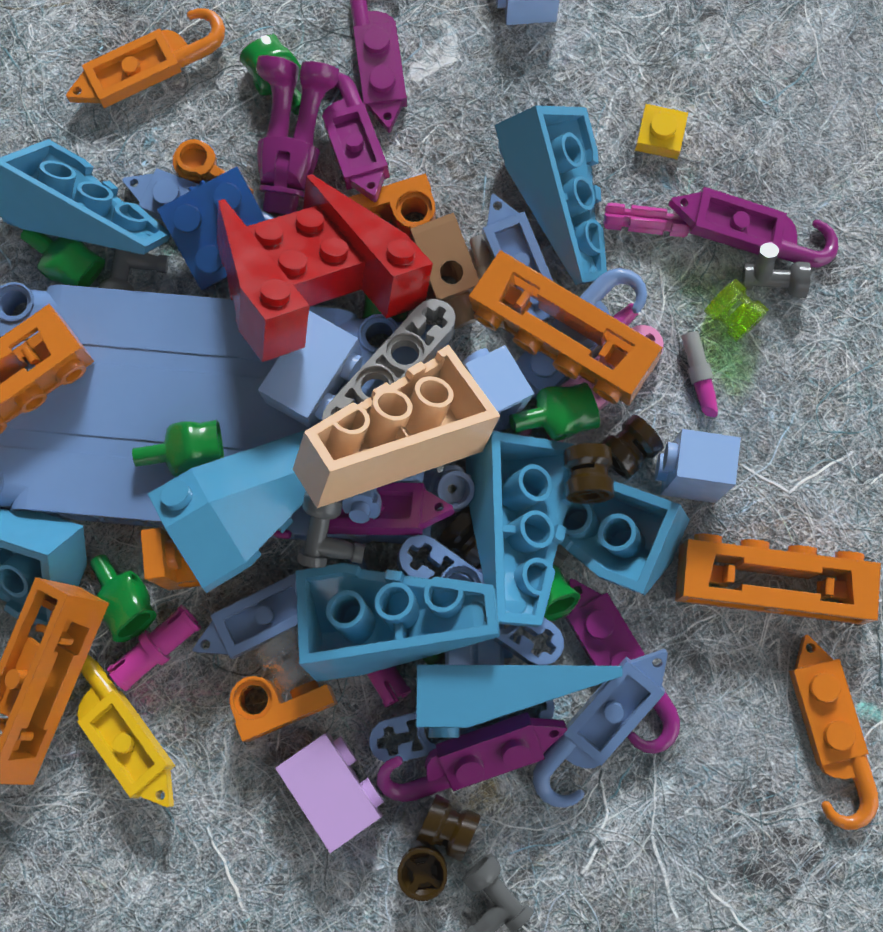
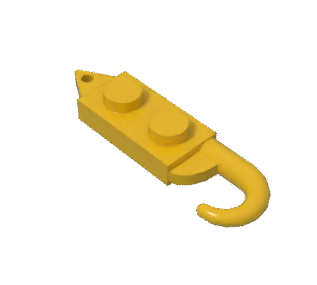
M88 654L81 673L91 688L83 696L78 706V724L130 798L139 799L142 797L164 807H173L171 770L175 767V764L124 693L116 688L101 665ZM162 792L165 793V797L163 800L161 799Z

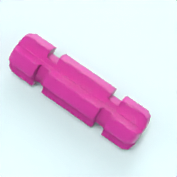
M611 202L606 205L604 210L603 225L606 229L621 231L622 227H627L629 232L663 235L664 231H668L669 236L683 238L690 231V226L674 210L672 214L667 213L665 208L631 205V209H626L625 204Z

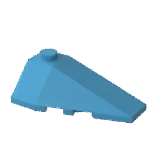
M535 105L494 125L499 141V152L504 159L508 173L575 285L593 283L600 275L607 272L604 229L595 217V204L602 200L601 188L596 185L593 186L592 166L598 164L599 161L598 149L586 107Z
M49 139L0 157V217L9 225L24 230L143 255L169 241V231L139 205L123 202L118 198V187L111 181H102L101 183L92 175L93 166Z
M304 431L191 468L148 493L166 531L206 593L249 568L262 555L259 549L277 530L283 533L293 523L291 516L303 505L306 492L293 471Z
M493 431L483 452L466 457V474L471 475L475 488L474 496L469 503V509L484 584L493 585L495 588L499 624L539 627L542 625L555 576L553 563L557 547L564 541L567 528L563 524L568 505L572 504V502L566 499L565 483L569 479V471L564 467L563 452L566 448L575 444Z
M615 481V496L612 499L595 504L572 503L568 505L563 524L567 529L564 541L560 545L600 579L644 596L672 563L690 520L681 504Z
M0 509V599L6 602L4 611L18 619L35 577L79 586L87 566L83 525L45 513ZM41 605L33 625L37 623L47 625L52 611Z
M347 563L296 571L299 665L317 682L366 675L500 637L495 588L490 584L436 576L432 579L406 576L402 571L387 569L386 572L361 569L359 565Z
M417 665L416 727H429V737L459 738V727H472L623 676V667Z

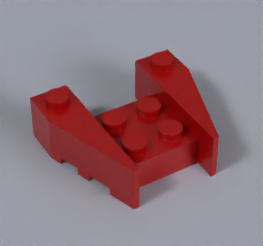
M313 174L306 176L303 210L249 226L244 224L225 199L218 201L217 246L222 266L226 270L230 298L234 302L238 330L262 362L305 348L310 306L362 289L387 319L415 309L422 302L426 301L433 263L406 233Z

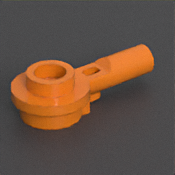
M190 139L184 141L173 155V167L176 174L195 183H200L202 180L210 181L226 172L217 166L214 150L200 140Z

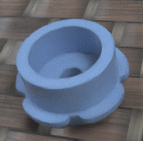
M457 465L445 466L442 472H436L432 476L429 483V490L433 495L451 504L456 512L465 509L474 496L475 488L471 475L464 473L463 468ZM450 484H454L456 487L453 493L448 492Z

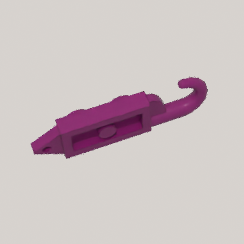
M350 0L363 102L367 112L370 111L386 131L390 133L402 107H407L396 21L387 13L368 11L367 0Z
M339 72L338 82L335 87L339 89L342 100L334 102L324 110L322 115L324 127L346 189L354 188L371 201L377 202L384 179L390 178L388 164L355 83L349 76Z
M705 186L698 193L673 197L668 203V206L690 226V234L759 255L763 244L773 243L779 249L777 258L793 263L809 262L811 268H819L828 265L836 257L839 249L838 238L834 230L821 220H814L812 226L823 234L825 247L821 251H815L797 245L798 235L796 226L787 217V213Z
M390 483L377 488L382 503L381 512L376 519L370 518L365 523H356L349 518V513H345L342 509L341 514L337 518L330 519L327 534L423 535V529L454 514L455 511L451 504L428 492L424 483ZM440 507L443 508L441 511H436ZM286 529L283 533L277 530L273 535L277 538L289 539L292 533Z
M571 578L568 581V585L572 588L579 587L581 594L577 605L565 619L593 666H618L626 656L630 660L644 656L643 650L608 593L606 592L602 595ZM666 691L653 707L663 723L661 735L657 739L649 741L641 739L633 731L627 736L631 744L644 753L656 754L666 751L675 743L680 733V718L676 707Z
M528 712L463 734L459 738H452L435 744L436 748L430 751L426 758L425 770L427 775L406 783L393 782L390 778L392 771L403 763L401 756L393 757L380 767L377 774V785L383 795L400 802L416 801L450 788L454 792L544 760L543 753L567 731L564 720L530 718Z

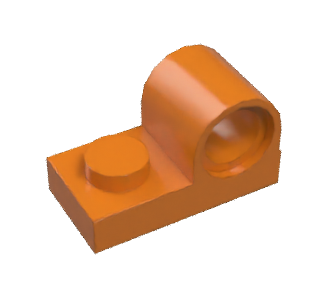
M426 173L382 186L377 202L371 201L361 193L349 197L385 221H392L393 226L408 236L411 228L436 219L435 201ZM411 212H419L425 216L419 222H411L404 218Z
M160 527L141 530L145 580L168 591L201 586L168 532Z
M257 676L241 679L231 690L229 701L236 721L235 725L242 742L253 741L337 705L338 702L332 687L328 684L319 687L317 681L313 680L290 690L292 699L284 702L280 690L270 680ZM260 686L267 693V706L262 712L252 714L246 708L245 698L251 689Z

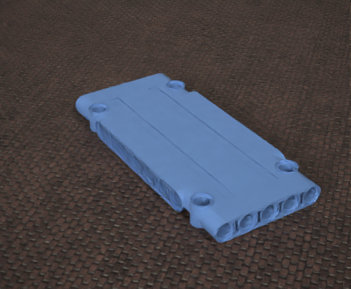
M17 282L6 283L0 286V337L50 304L65 320L94 360L92 364L86 367V372L82 377L73 383L60 385L46 395L47 399L40 407L31 412L19 414L7 423L6 429L0 434V509L7 508L17 511L45 513L68 520L165 528L148 493L175 477L170 474L166 463L135 467L132 456L133 448L163 444L169 425L181 421L201 423L217 419L222 434L224 457L309 429L264 402L258 389L279 357L265 362L259 359L238 330L236 310L231 299L72 285H50L47 287V291L30 290L24 284ZM27 303L23 313L12 316L14 309L18 305ZM309 307V311L358 338L362 352L360 356L363 357L361 367L379 349L368 343L372 336L386 334L390 337L403 323L397 322L391 317L386 319L383 314H374L366 319L358 318L356 314L343 309ZM426 324L425 333L421 336L424 342L426 339V333L434 325ZM39 331L35 332V333L32 334L30 337H28L27 339H25L24 341H22L21 343H19L18 345H16L15 347H13L12 350L15 349V348H17L18 346H20L22 343H24L26 340H28L29 338H31L33 335H35V334L38 333ZM402 346L394 350L392 358L399 364L408 365L417 360L418 353L411 347ZM27 359L25 360V362L28 365L25 367L27 371L35 367V365L30 364ZM380 379L368 380L362 386V392L370 397L372 391L385 382ZM343 381L342 385L340 386L335 395H337L340 392V390L348 383V381ZM437 468L425 471L423 483L426 490L430 493L432 492L429 490V483L432 476L437 472ZM302 505L291 516L293 523L287 528L292 533L291 538H289L291 540L306 541L310 515L304 511ZM432 525L423 529V535L431 537ZM327 534V537L350 539L361 544L370 543L371 541L403 544L408 538L413 537L412 535Z

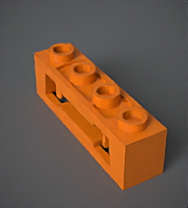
M502 250L498 252L469 295L472 310L475 312L473 316L478 322L493 331H497L501 327L514 335L512 340L521 349L532 355H536L540 351L554 360L552 365L559 372L574 380L581 376L594 384L592 389L598 396L612 404H617L620 400L630 406L660 360L662 346ZM530 296L539 301V309L598 345L603 346L598 353L600 356L599 361L591 357L592 351L527 312L532 305Z
M50 304L0 337V434L4 432L9 421L22 412H31L40 407L46 401V395L62 384L67 385L78 380L86 372V367L94 362L65 320ZM39 331L38 333H36L35 335H33L31 338H29L28 340H26L24 343H22L20 346H18L17 348H15V349L12 350L13 347H15L16 345H18L19 343H21L22 341H24L25 339H27L28 337H30V336H31L32 334H34L35 332ZM26 359L30 364L35 365V367H33L29 371L25 369V367L28 366L25 362Z
M706 533L694 534L693 539H687L679 547L675 592L676 602L859 625L878 621L881 563L864 561L865 555L863 553L838 551L835 552V557L817 555V548L803 545L788 546V551L769 549V542L755 539L741 540L740 545L722 543V536ZM714 562H720L734 565L718 566L713 564ZM735 570L810 579L817 575L837 577V580L826 577L825 580L817 581L816 593L741 584L738 588L734 589L709 587V583L728 587V584L735 582ZM821 599H839V603L821 601Z
M35 577L0 660V713L8 716V718H0V730L2 731L0 735V784H34L109 605L105 600L78 586ZM42 605L52 612L47 625L36 624L35 631L44 633L41 642L38 643L28 634Z

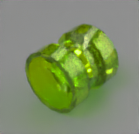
M734 279L722 289L704 310L714 321H721L726 325L727 334L736 342L747 335L769 311L759 300H751L746 295V287L737 279ZM741 302L742 304L729 316L728 314Z

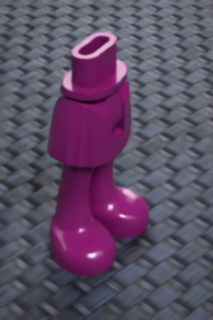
M262 55L258 56L256 71L263 80L270 84L272 110L266 137L258 141L257 147L258 171L261 181L259 191L265 193L262 211L286 215L298 210L299 198H304L306 176L313 174L317 166L320 150L313 146L317 115L325 93L334 88L338 82L339 69L321 62H302L300 70V83L302 87L300 109L293 138H290V114L294 91L298 83L299 66L285 58Z

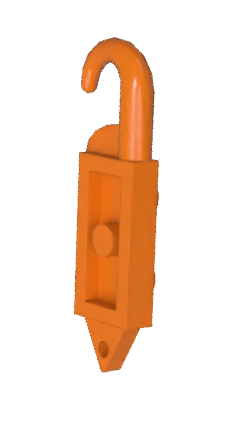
M206 8L188 11V19L200 18L210 23L211 31L206 37L188 45L183 37L171 30L161 31L159 28L83 64L84 71L67 92L66 97L71 103H100L103 108H106L182 72L181 68L212 54L221 46L225 37L223 20L216 12Z
M804 635L801 638L795 668L790 670L789 674L816 765L819 766L824 774L839 779L853 778L860 801L857 812L850 816L837 813L829 801L822 802L821 807L825 816L835 826L844 830H857L867 826L873 820L879 807L878 791L867 758V754H869L840 659L834 660L809 635ZM807 644L812 647L811 653L806 650Z

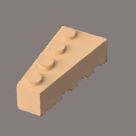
M447 345L437 351L434 359L425 364L419 362L407 369L405 376L391 385L387 382L374 389L371 396L359 404L353 402L304 431L293 471L316 508H320L483 452L500 418V414L450 345Z

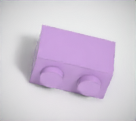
M325 733L275 769L328 851L332 853L383 816L378 806L383 804L384 800L372 781L367 777L361 782L350 766L357 759L341 736L333 740L330 734Z

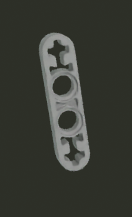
M430 299L418 305L329 402L323 411L322 421L353 403L354 400L352 398L355 399L357 404L369 398L362 392V386L368 380L380 379L391 385L404 377L407 369L419 362L425 364L434 359L437 351L444 348L454 335L456 315L453 308L448 303L438 299ZM438 317L443 319L442 328L434 325L426 333L424 342L421 336L426 330V318L430 321H435ZM408 346L418 353V358L412 364L402 365L392 358V353L399 347Z

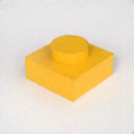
M645 104L635 151L677 160L681 151L688 112Z

